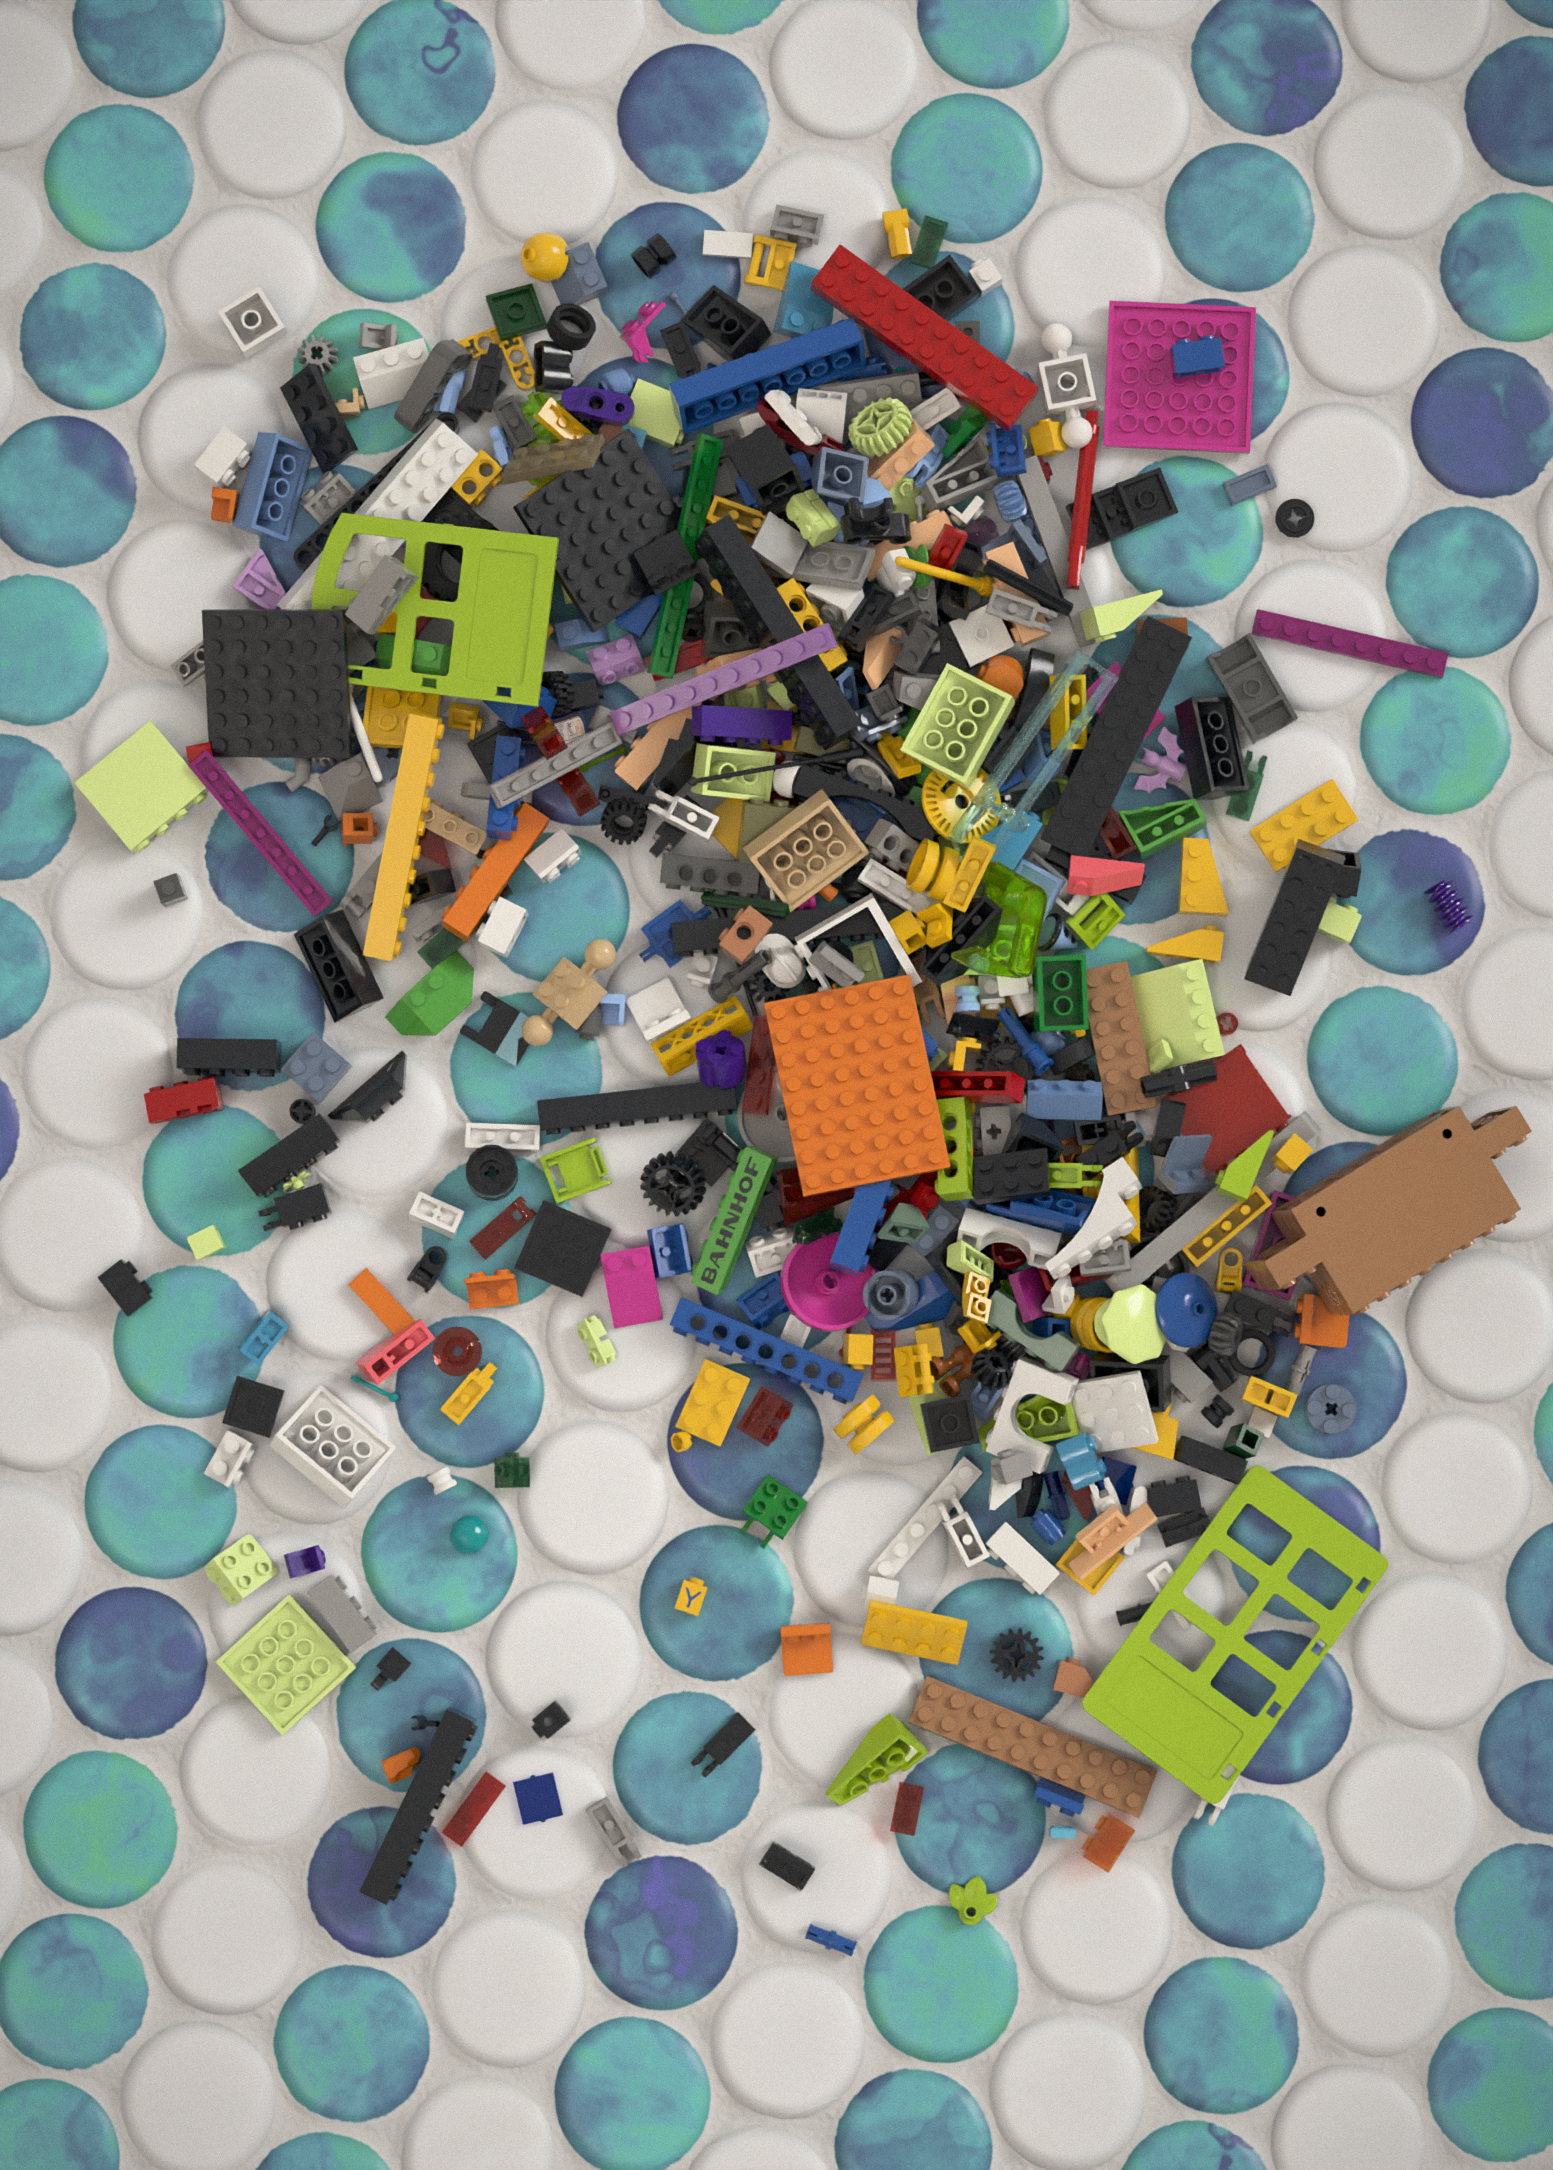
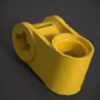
M1226 1248L1219 1254L1218 1272L1215 1281L1216 1292L1231 1293L1232 1290L1241 1293L1243 1257L1237 1249ZM1228 1252H1233L1237 1256V1262L1233 1266H1228L1224 1262V1257ZM1223 1283H1234V1285H1224Z

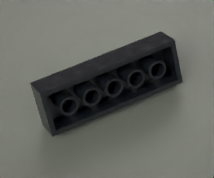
M1301 839L1297 840L1246 968L1245 980L1291 996L1344 865V855Z

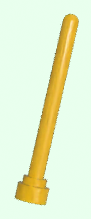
M898 556L895 558L897 566L976 588V591L982 596L990 597L992 594V583L995 581L991 577L984 576L977 579Z

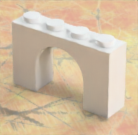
M1022 1357L1018 1361H1014L1013 1367L1010 1370L1012 1378L1010 1384H1006L1003 1389L1002 1398L1004 1400L1002 1406H999L994 1414L993 1420L996 1421L994 1429L988 1432L985 1443L988 1444L986 1452L998 1456V1452L1007 1449L1026 1451L1032 1471L1040 1474L1047 1470L1055 1447L1035 1440L1021 1430L1016 1418L1017 1406L1020 1400L1027 1394H1038L1065 1405L1071 1402L1079 1379L1059 1370L1055 1372L1045 1364L1028 1357Z

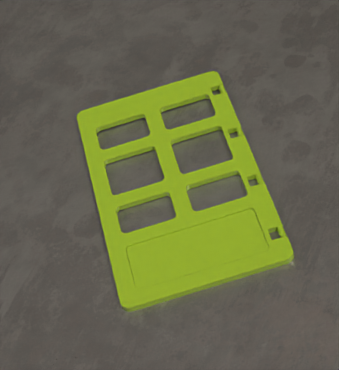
M1259 1465L1253 1466L1248 1470L1240 1485L1232 1492L1211 1521V1524L1203 1532L1084 1696L1082 1707L1084 1711L1210 1804H1217L1227 1794L1281 1716L1388 1569V1560L1268 1470ZM1246 1504L1252 1505L1291 1535L1290 1542L1271 1566L1264 1563L1227 1535L1228 1528ZM1306 1549L1313 1550L1352 1580V1584L1333 1610L1325 1608L1287 1578L1288 1573ZM1213 1550L1219 1551L1258 1580L1256 1589L1230 1625L1227 1626L1188 1599L1183 1593L1185 1587ZM1364 1577L1370 1583L1361 1593L1356 1589V1586ZM1275 1594L1279 1595L1319 1626V1630L1290 1670L1280 1667L1244 1639L1247 1630ZM1169 1610L1176 1611L1215 1641L1214 1647L1195 1672L1187 1669L1150 1641L1151 1634ZM1319 1639L1325 1643V1646L1316 1655L1311 1649ZM1229 1655H1235L1276 1687L1274 1693L1256 1717L1249 1715L1211 1686V1680ZM1276 1702L1281 1707L1272 1718L1266 1712L1272 1703ZM1230 1764L1236 1770L1229 1780H1226L1221 1774Z

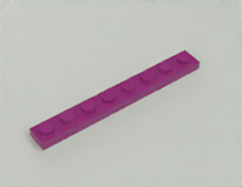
M1260 609L1256 610L1251 632L1252 635L1438 678H1443L1448 653Z
M205 750L188 765L314 917L334 902L208 750Z

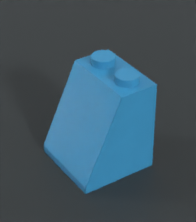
M1021 811L982 836L981 839L996 845L995 852L988 866L1009 879L1043 826L1040 822L1041 818L1031 811H1028V813Z

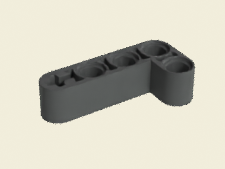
M454 339L437 343L396 410L394 419L410 432L417 433L425 424L453 374L466 369L473 358V354Z

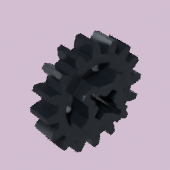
M1009 1628V1635L1005 1636L1003 1633H1000L999 1635L1002 1640L1000 1642L993 1641L997 1648L990 1650V1653L994 1654L996 1658L990 1661L991 1663L998 1664L995 1669L996 1672L1004 1671L1002 1678L1006 1679L1008 1675H1011L1012 1682H1015L1017 1676H1020L1022 1681H1026V1674L1034 1677L1035 1675L1032 1670L1034 1668L1041 1669L1037 1661L1044 1660L1043 1656L1038 1655V1652L1043 1650V1646H1036L1039 1640L1038 1637L1030 1639L1031 1631L1026 1632L1024 1635L1022 1634V1628H1018L1017 1633H1013V1630ZM1014 1638L1013 1645L1007 1649L1002 1648L1008 1640ZM1023 1640L1029 1642L1033 1652L1026 1651L1023 1647ZM1019 1643V1650L1024 1656L1018 1659L1015 1666L1014 1658L1010 1656V1653L1015 1652ZM1000 1657L1009 1660L1011 1663L1010 1670L1002 1664ZM1032 1661L1028 1668L1020 1671V1666L1023 1663Z

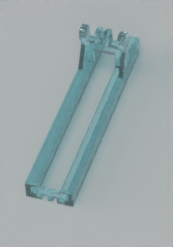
M1076 649L959 819L948 838L955 843L962 844L984 810H987L1004 822L991 842L996 845L995 852L988 866H991L1013 833H1024L1029 827L1031 821L1026 818L1028 811L1119 677L1091 659L1082 650ZM1088 663L1094 670L1099 671L1098 675L1103 679L1016 807L1008 810L1009 805L1004 802L998 806L995 804L997 799L995 794L1083 665Z

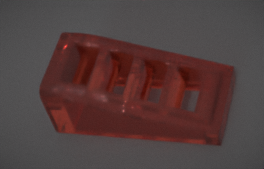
M871 1330V1335H873L871 1381L894 1382L896 1381L894 1356L896 1332L895 1330ZM876 1338H891V1343H876ZM876 1348H891V1353H876ZM876 1359H891V1363H876ZM876 1369H891V1373H876Z

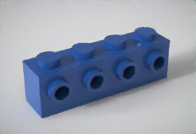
M497 735L491 784L518 770L520 761H525L526 747L522 746L521 738ZM490 793L486 826L487 838L511 841L512 831L517 832L518 817L514 816L515 808L520 806V798L502 808H497Z

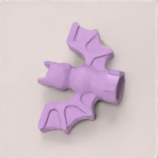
M1166 727L1162 728L1158 742L1165 747L1167 755L1160 756L1157 752L1142 747V750L1146 752L1142 759L1137 758L1138 761L1145 763L1148 767L1156 768L1158 774L1154 776H1139L1134 787L1135 790L1142 789L1150 794L1155 788L1166 789L1168 778H1172L1180 783L1187 765L1177 761L1178 756L1184 751L1177 745V735L1171 734Z

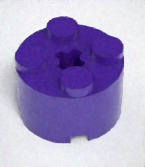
M722 1030L716 1035L709 1036L696 1043L698 1076L704 1085L712 1088V1084L720 1085V1088L724 1089L736 1086L745 1078L744 1074L747 1072L744 1043L738 1037L733 1036L730 1031Z

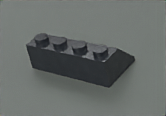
M1191 697L1174 706L1193 798L1196 800H1214L1250 791L1232 703L1229 697Z
M343 909L319 917L294 934L334 1023L367 1009L384 999Z
M319 1114L239 1169L238 1172L257 1197L264 1196L267 1198L277 1191L276 1186L283 1181L285 1183L291 1181L293 1176L297 1177V1171L303 1167L307 1170L318 1162L317 1157L323 1153L327 1156L338 1149L337 1144L340 1142V1139L327 1120Z

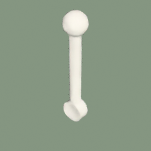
M921 495L915 497V503L918 505V523L923 521L922 505L925 503Z

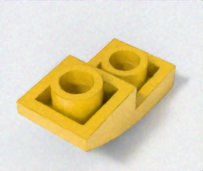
M971 1271L965 1273L962 1291L963 1314L965 1317L982 1324H987L992 1300L987 1299L991 1279Z

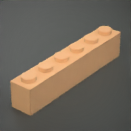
M703 662L694 672L696 677L709 672L708 665ZM723 694L713 697L710 700H713L714 703H716ZM692 706L650 723L646 728L648 733L643 738L639 736L630 746L632 751L627 757L622 755L614 766L617 768L614 771L615 775L636 793L642 789L657 771L669 738L678 740L686 718L692 719Z

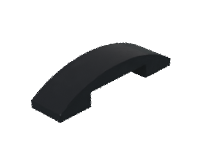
M1035 648L1030 649L1024 670L1027 672L1014 719H1010L1007 728L1010 730L1014 726L1017 728L1016 731L1032 741L1045 708L1055 654Z

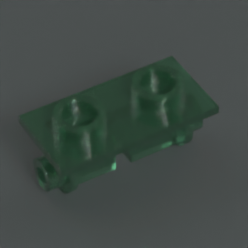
M831 1207L794 1223L792 1243L799 1242L800 1244L808 1245L822 1238L823 1234L827 1236L840 1231L843 1223L840 1218L836 1219L834 1217L835 1208Z

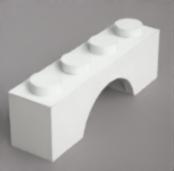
M966 1208L958 1230L957 1242L963 1240L978 1251L992 1243H1009L1018 1247L1025 1254L1028 1265L1048 1270L1045 1263L1058 1254L1062 1233Z

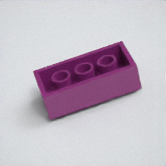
M1276 1190L1271 1192L1269 1200L1272 1204L1265 1210L1249 1260L1254 1257V1260H1257L1258 1254L1271 1246L1274 1247L1276 1243L1287 1238L1282 1234L1271 1212L1296 1197ZM1318 1207L1317 1210H1316V1214H1317L1318 1216H1319L1321 1207ZM1245 1270L1242 1286L1286 1301L1291 1300L1296 1283L1287 1289L1282 1288L1278 1290L1277 1288L1269 1291L1267 1289H1260L1252 1279L1249 1270Z

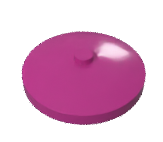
M818 1233L800 1241L786 1256L780 1276L782 1295L792 1314L803 1324L826 1332L847 1329L861 1321L870 1310L864 1304L863 1289L866 1282L876 1273V1269L867 1264L864 1273L859 1272L858 1277L829 1268L830 1260L840 1236L838 1233Z

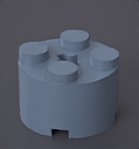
M898 1268L875 1273L866 1282L863 1289L865 1306L875 1317L882 1320H893L909 1314L915 1309L919 1298V1289L915 1277L911 1273ZM888 1291L893 1292V1293H894V1297L891 1296V1295H888Z
M1335 1384L1316 1387L1308 1394L1304 1404V1415L1307 1423L1314 1430L1324 1434L1343 1432L1353 1423L1357 1413L1356 1403L1352 1394L1344 1387ZM1326 1404L1335 1405L1333 1409L1334 1415L1325 1413L1327 1410Z

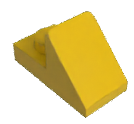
M940 902L916 913L927 924L926 944L934 948L952 940L953 907Z

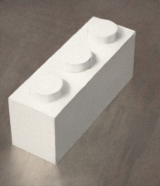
M1004 1522L985 1542L988 1546V1553L995 1560L1000 1557L1006 1563L1003 1568L1013 1577L1018 1574L1024 1580L1022 1586L1032 1595L1035 1591L1041 1595L1060 1574L1007 1522Z

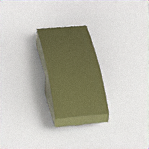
M800 726L794 750L821 757L825 753L848 750L850 740L845 739L825 751L822 746L816 743L812 729ZM845 760L837 761V763L844 764Z

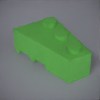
M1195 798L1164 803V805L1146 806L1136 810L1118 811V820L1141 861L1207 826V819Z

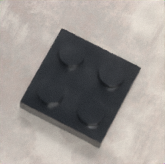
M237 1376L222 1423L270 1438L285 1390Z

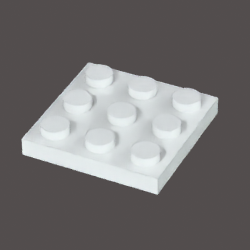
M1140 1370L1078 1381L1072 1397V1404L1080 1433H1087L1088 1436L1091 1435L1096 1443L1097 1449L1094 1450L1095 1453L1158 1442L1159 1438Z

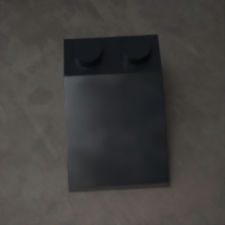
M715 285L681 319L689 329L723 359L729 362L742 358L746 354L755 353L772 335L765 321L760 316Z

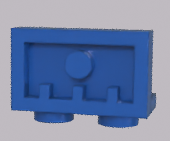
M776 1271L736 1300L758 1330L769 1326L773 1319L789 1311L782 1295L780 1276Z

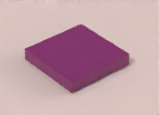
M1032 1266L1008 1275L1024 1323L1051 1313L1042 1309L1047 1295L1037 1267Z

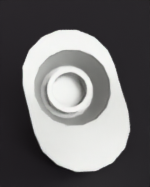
M866 753L863 754V758L852 759L848 763L847 771L854 781H862L869 785L868 789L876 792L878 789L886 790L892 793V798L895 797L894 787L887 777L888 773Z
M777 933L766 935L755 949V954L763 949L772 958L771 963L764 966L762 970L771 982L778 987L792 988L798 985L806 973L804 959H800L793 944L785 936Z

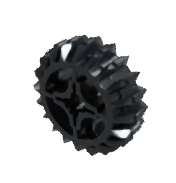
M1005 1036V1044H1001L1000 1039L998 1042H995L996 1047H993L988 1042L986 1046L990 1052L980 1051V1054L985 1059H976V1063L983 1066L982 1068H976L975 1071H988L989 1062L994 1064L999 1071H1004V1069H1001L1002 1065L1007 1066L1015 1059L1012 1070H1015V1074L1025 1079L1023 1093L1027 1096V1081L1040 1079L1041 1076L1034 1074L1035 1068L1028 1059H1025L1028 1064V1077L1018 1070L1017 1063L1022 1056V1049L1017 1045L1018 1043L1013 1040V1044H1010L1009 1036ZM1001 1050L1016 1051L1008 1060H1002L994 1056L995 1053Z
M668 1151L666 1156L661 1152L658 1154L657 1159L653 1157L650 1159L649 1164L645 1165L644 1173L640 1177V1180L643 1181L640 1189L645 1190L643 1198L651 1199L648 1203L649 1206L654 1204L658 1206L656 1208L657 1212L664 1209L666 1216L670 1215L671 1211H673L675 1217L679 1216L681 1212L686 1215L690 1212V1209L695 1210L698 1203H701L704 1199L703 1195L707 1190L704 1185L707 1182V1178L701 1177L704 1169H696L698 1161L691 1163L690 1155L684 1159L682 1158L681 1151L676 1156L673 1155L672 1151ZM667 1169L664 1177L656 1179L657 1172ZM691 1188V1194L680 1199L682 1191Z

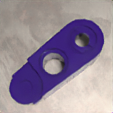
M572 386L565 389L561 395L562 404L568 412L605 424L624 426L630 422L635 413L633 400L624 393L592 387ZM593 400H600L603 403L602 407L597 410L592 409L589 405ZM617 405L625 407L622 412L615 410Z

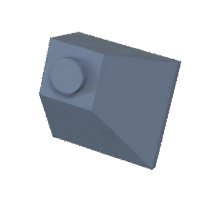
M822 446L813 457L811 482L815 493L845 501L857 497L859 498V504L862 505L864 503L869 458Z

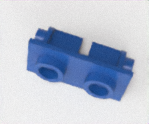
M879 356L866 357L865 369L840 377L838 381L844 382L861 379L860 375L864 374L865 378L887 375L886 367L881 368V365H886L884 358H879Z

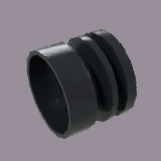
M485 1145L477 1148L470 1155L466 1163L467 1182L474 1194L486 1201H498L506 1198L514 1191L518 1182V1167L514 1156L506 1148L499 1145ZM489 1169H494L495 1173L499 1172V1174L495 1176V1180H491L489 1176H485L489 1174Z

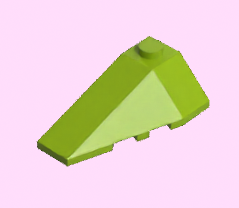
M1036 1395L1017 1406L1016 1418L1019 1427L1027 1436L1035 1440L1047 1442L1081 1434L1072 1400L1063 1405L1044 1396ZM994 1420L978 1428L983 1453L986 1452L988 1445L985 1443L987 1434L991 1429H994L996 1423Z

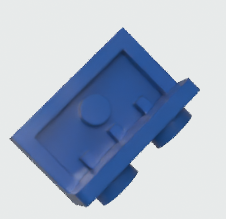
M991 423L990 432L986 433L988 447H992L993 454L989 455L990 468L995 469L997 477L1027 473L1021 425L1013 426L1008 433L1003 428H996L995 423Z
M683 1223L647 1230L655 1279L692 1272L693 1259L688 1250V1233Z
M1039 1777L1032 1794L1033 1797L1037 1798L1036 1803L1048 1808L1053 1804L1060 1807V1813L1070 1817H1074V1814L1081 1815L1084 1807V1795Z

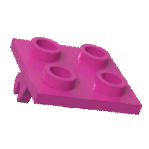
M663 301L645 302L639 308L637 318L634 321L629 320L621 329L623 333L619 337L630 347L633 352V359L636 362L648 363L645 357L648 355L653 357L645 328L666 306Z

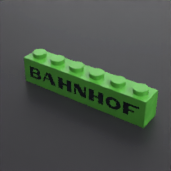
M753 1145L747 1146L739 1152L736 1160L739 1163L736 1172L733 1171L728 1179L727 1185H729L727 1194H724L719 1201V1214L713 1218L709 1230L711 1234L709 1239L703 1242L700 1253H702L701 1259L695 1263L692 1269V1284L716 1295L725 1292L779 1157Z

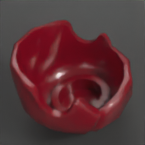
M1004 1242L991 1244V1258L1002 1269H1018L1027 1260L1025 1254L1012 1244Z

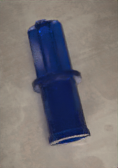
M1057 1470L1043 1474L1049 1493L1047 1499L1051 1500L1054 1514L1061 1521L1068 1519L1070 1513L1064 1496L1066 1491L1063 1492Z

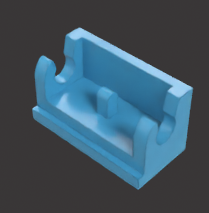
M268 1309L238 1346V1349L257 1365H260L290 1326Z

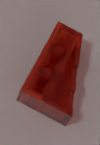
M797 1167L776 1170L785 1226L853 1199L855 1194L853 1187L803 1197Z

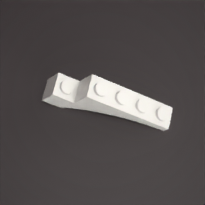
M1123 1157L1102 1170L1104 1174L1103 1182L1089 1217L1074 1238L1057 1255L1045 1263L1054 1280L1058 1277L1066 1276L1071 1271V1268L1079 1263L1087 1262L1092 1257V1254L1100 1249L1108 1248L1115 1239L1121 1235L1129 1234L1138 1225L1123 1201L1135 1197L1139 1190L1142 1189V1186Z

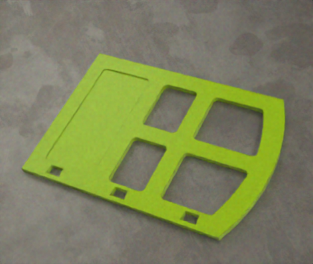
M341 513L329 535L320 558L312 594V609H333L336 606L347 607L350 601L359 594L360 591L336 587V581L345 554L356 534L404 539L406 541L404 564L420 577L391 612L397 615L391 668L380 669L348 665L349 672L350 669L363 670L362 679L349 677V684L539 707L559 538L454 526V524H435ZM429 542L460 545L463 547L458 598L455 602L423 599L420 596L425 548ZM420 616L454 621L449 673L446 676L414 673L411 670L416 623ZM424 678L437 679V688L422 686ZM498 687L511 688V697L497 695Z

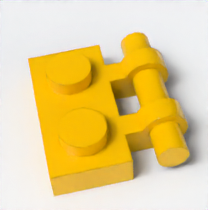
M928 1344L894 1348L899 1397L933 1393L932 1383L935 1382L934 1375L931 1376L930 1361H932V1356L928 1351Z

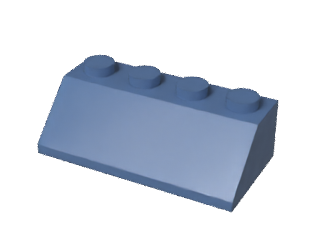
M258 432L235 516L234 527L252 534L288 542L312 455L310 447L277 433Z

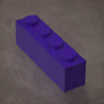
M708 705L692 706L691 736L700 737V741L715 742V738H723L724 743H738V739H745V744H760V740H768V745H783V741L792 740V710Z

